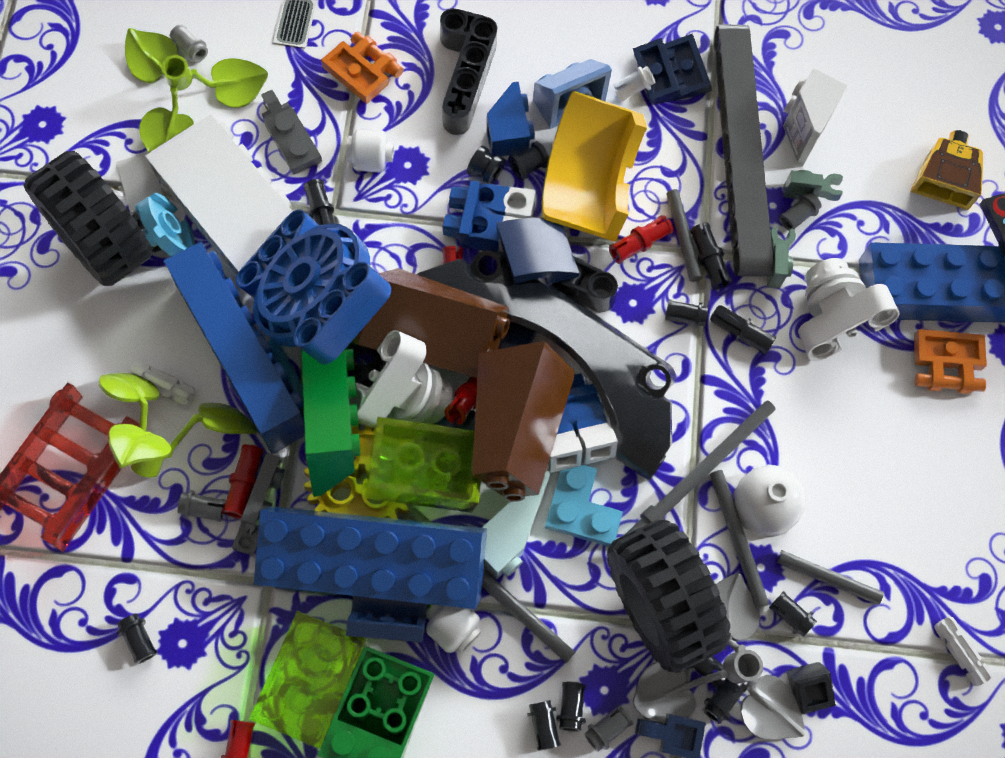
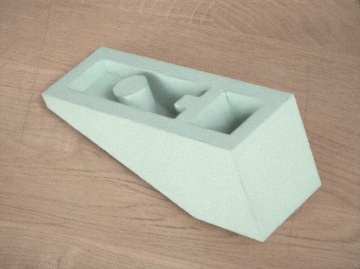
M547 470L539 495L526 496L523 501L519 502L510 501L482 527L487 528L484 567L496 580L503 573L507 577L510 576L523 563L520 557L523 555L550 477V473Z

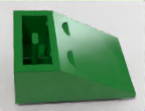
M364 646L319 750L318 757L404 758L435 674Z

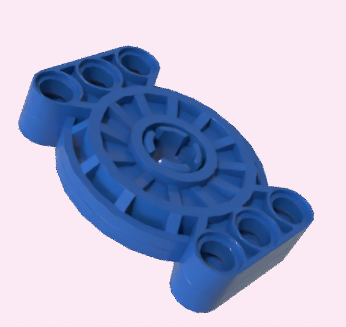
M300 209L291 212L240 269L236 277L237 286L254 299V319L260 331L281 346H298L322 365L333 362L384 305L391 294L389 282L370 266L368 248L359 236L342 224L328 223L319 225Z

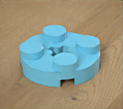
M154 193L135 205V210L145 227L142 231L152 247L158 245L171 257L195 245L194 235L186 219L182 222L178 220L174 214L178 211L177 207L165 196Z

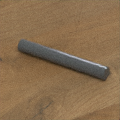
M673 189L668 191L666 195L688 277L691 282L702 279V274L679 190Z
M781 550L777 558V563L874 604L879 605L883 599V591L784 550Z

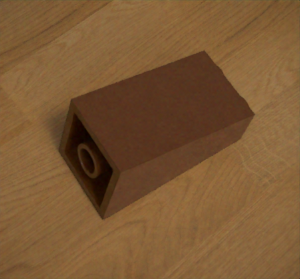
M400 268L379 273L391 285L390 297L357 334L352 343L377 350L387 334L397 330L425 343L426 356L423 363L478 378L479 353L498 350L500 340L506 336L509 329L510 319L507 318L510 307Z
M545 341L479 353L472 475L486 484V487L500 494L503 499L511 502L523 501L526 496L539 495L574 380V370Z

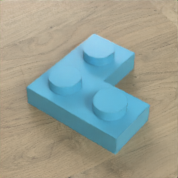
M581 464V466L560 471L545 529L608 547L612 541L616 540L623 511L589 502L597 468Z

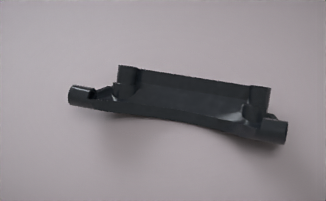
M500 250L482 251L474 257L471 264L463 259H457L417 273V275L510 307L507 315L510 322L538 332L567 352L592 381L602 399L611 428L614 430L618 441L616 449L617 460L647 481L651 480L665 460V454L672 446V401L664 395L674 385L676 373L669 363L553 285L546 284L543 278L514 284L504 252ZM490 256L497 262V269L494 274H491L486 268V262ZM653 369L661 370L665 374L666 383L664 386L654 385L651 381L650 374Z

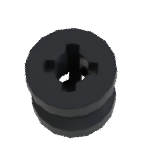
M482 145L470 159L467 173L472 177L479 176L484 184H494L504 168L506 159L500 155H492L490 150Z

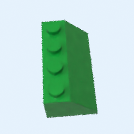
M345 348L333 362L326 365L318 363L302 350L305 449L313 497L322 496L354 473V457L361 456L359 434H352V427L359 426L357 404L350 405V398H357L355 376L348 377V371L355 370L353 349Z

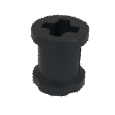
M537 140L531 143L529 149L518 155L513 153L508 156L510 168L520 181L527 179L528 174L540 167L547 168L549 160L546 149Z

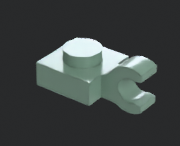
M791 170L783 185V197L799 199V196L802 194L813 193L817 197L838 201L843 195V191L835 190L831 185L840 186L843 181V175L833 173L823 179L824 174L812 173L809 170Z
M773 227L771 230L773 268L771 275L767 276V287L780 288L785 279L792 275L793 258L789 257V248L796 238L794 229L789 230L786 240H782L777 236V227Z

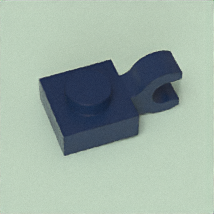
M666 713L665 724L637 718L635 733L661 740L660 752L684 758H700L706 722Z

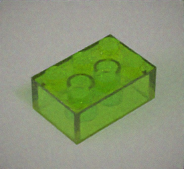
M377 417L373 429L364 498L472 513L479 504L481 481L472 475L475 431Z
M297 611L249 720L320 750L364 646L369 647L368 640L364 637L346 636V630Z

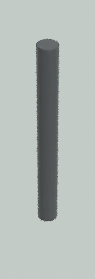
M723 470L714 471L709 475L755 608L768 606L770 604Z

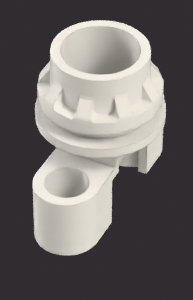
M831 258L818 262L805 275V282L807 284L805 297L808 302L809 311L814 318L801 325L798 333L810 360H824L842 351L837 337L844 333L850 338L855 337L858 334L856 327L866 321L877 332L893 323L899 317V310L888 287L883 284H877L866 288L857 272L849 269L847 263L842 259Z
M397 330L391 331L377 349V352L381 354V358L387 361L381 372L377 370L370 372L369 379L374 382L371 388L356 383L357 398H350V405L357 404L359 423L371 428H378L385 421L390 411L395 418L411 423H420L422 421L435 423L440 421L445 416V408L452 402L453 390L451 384L442 379L436 369L423 363L426 356V345L424 342Z

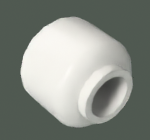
M360 128L354 132L353 136H348L346 161L351 162L355 170L380 173L384 171L386 162H393L394 143L388 142L387 134L384 131Z
M433 605L426 614L430 618L426 626L427 634L447 653H453L456 650L460 653L464 652L481 633L478 629L480 618L472 609Z

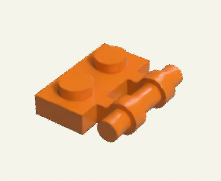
M356 31L350 39L355 46L350 47L346 42L342 41L321 59V64L327 72L368 104L389 85L388 77L384 73H390L395 78H399L404 68L397 63V59L389 52L384 53L379 49L376 41L370 36H363L360 32ZM368 56H369V57H371L375 62H374L373 64H371V63H370L369 61H367L364 57H368Z
M918 329L914 333L915 365L928 366L929 372L928 374L916 373L914 379L915 386L927 387L929 391H941L942 388L954 389L961 394H971L972 391H985L986 380L974 378V370L982 371L987 366L985 335ZM943 367L958 369L959 376L944 375Z

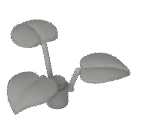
M738 573L724 578L716 585L720 592V598L727 610L726 617L730 621L731 628L729 632L731 633V639L728 646L734 649L735 653L725 658L723 670L686 682L684 671L680 673L668 672L660 666L659 662H655L648 666L640 676L632 701L633 706L643 717L657 723L665 724L666 713L688 718L696 707L695 697L689 689L727 677L733 683L747 682L746 690L750 695L743 699L740 709L743 723L753 735L766 740L803 737L805 735L803 717L791 689L776 676H761L763 672L761 657L755 651L746 650L744 645H739L732 640V638L735 640H745L751 637L758 629L760 613L759 608H755L751 593L745 585L741 574Z

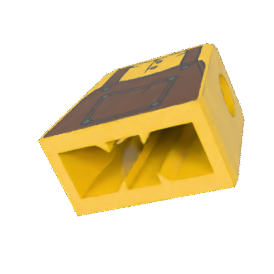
M962 130L950 132L948 139L938 138L927 154L910 192L969 210L982 194V150L967 145L969 134Z

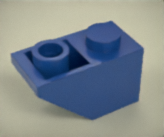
M519 81L512 82L487 113L486 134L490 153L494 156L519 154L529 149L530 140L535 139L533 121H527L526 113L529 112L528 97L526 93L521 94Z

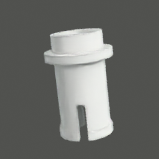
M648 66L643 69L638 67L637 72L619 82L613 83L614 89L618 90L616 93L622 102L644 89L650 90L651 85L656 83Z

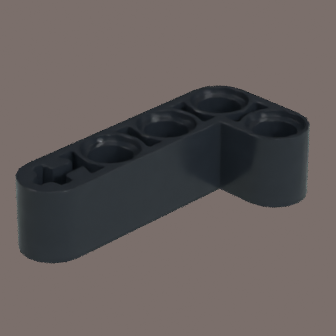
M456 8L447 9L440 16L441 44L449 50L460 52L442 105V124L444 129L452 135L464 134L470 128L496 52L498 32L497 23L492 18Z

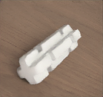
M137 361L131 367V374L151 381L158 388L159 394L169 399L173 396V400L183 406H188L193 401L196 392L194 387L186 383L180 385V380L156 368L152 371V366L142 361Z
M950 616L936 623L934 626L936 632L941 639L945 638L947 640L945 645L960 667L967 669L968 673L966 675L974 686H980L992 678L991 671L985 663L981 664L979 662L981 659L980 655L966 635L959 633L960 627L955 619Z

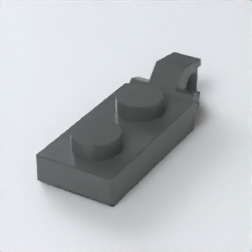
M273 89L262 93L263 105L267 110L262 113L265 127L292 174L295 175L322 162L318 149L293 107H290L288 102L281 104Z
M270 453L265 455L241 518V525L232 546L234 551L253 557L256 553L260 510L272 507L273 503L268 501L273 488L279 489L285 474V469L280 468L281 459L279 456Z

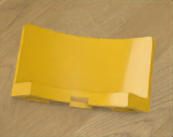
M577 91L570 93L555 134L545 174L542 194V217L545 220L616 242L629 215V184L624 183L626 168H633L637 152L647 130L643 114Z

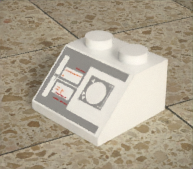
M814 67L807 79L800 77L784 109L788 116L783 127L797 164L804 166L848 87L847 84Z

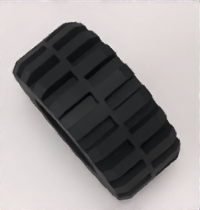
M64 151L26 178L23 187L39 212L63 243L70 249L72 254L102 286H113L150 259L152 253L151 245L134 217L129 213L126 206L116 196L111 187L102 179L101 175L79 153Z
M658 519L612 541L607 550V562L617 594L621 598L626 614L632 621V625L641 637L644 646L651 652L654 660L659 662L664 670L680 673L725 650L731 639V633L729 632L731 628L730 621L726 617L727 610L725 604L722 602L719 589L710 576L711 573L707 565L700 558L696 547L692 546L687 535L679 531V527L668 520Z

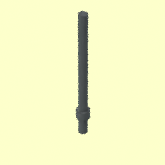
M766 400L655 506L650 505L640 514L641 519L624 535L655 520H665L664 516L776 410L773 403Z
M415 506L405 515V518L411 521L432 523ZM483 570L482 587L567 663L576 652L486 570Z

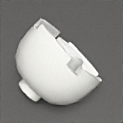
M768 464L752 469L741 478L733 494V499L735 498L734 504L741 523L746 529L759 536H775L787 533L799 523L806 508V493L802 482L793 472L782 466Z

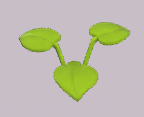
M128 28L124 48L130 72L136 79L145 83H153L163 74L167 84L170 86L172 97V111L164 107H157L148 111L141 119L139 126L140 138L148 153L194 125V121L189 115L178 114L177 94L178 91L187 89L194 78L209 88H216L215 95L217 100L230 108L245 107L253 102L268 79L267 70L260 65L243 59L228 58L218 61L212 66L211 76L214 81H209L200 75L196 69L190 70L187 61L178 55V49L169 37L160 33L140 31L133 28Z
M109 373L101 375L98 380V386L107 396L122 402H138L140 405V427L130 424L114 425L109 431L108 441L119 468L131 465L132 471L143 477H157L164 459L172 457L174 449L198 422H202L205 428L220 433L257 434L258 432L251 420L238 409L222 403H203L198 408L200 414H195L171 444H169L161 436L146 432L147 400H157L159 398V390L151 381L131 373Z

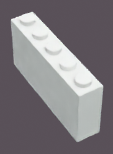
M209 114L145 155L153 174L237 277L238 272L293 211L289 208L291 203L283 191L278 190L276 192L270 185L272 181L267 172L262 167L256 168L251 162L253 158L243 144L238 146L232 140L234 135L226 123L221 122L219 124L212 114Z

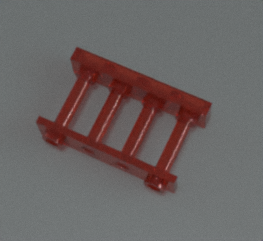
M69 382L66 383L62 390H58L52 396L47 411L0 473V511L6 504L43 526L44 533L40 538L62 552L65 551L122 468H119L112 454L109 441L101 452L94 454L59 434L58 431L70 415L106 436L109 435V431L114 425L130 424L140 427L139 422L128 416L124 418L122 423L114 424L82 406L79 402L83 396ZM48 445L55 447L87 466V472L80 482L73 484L36 462ZM27 474L66 496V502L58 513L52 515L15 493V490Z

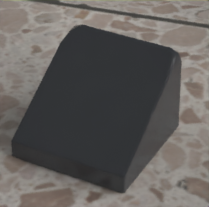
M815 662L787 670L788 681L802 715L836 706L831 672L822 663Z

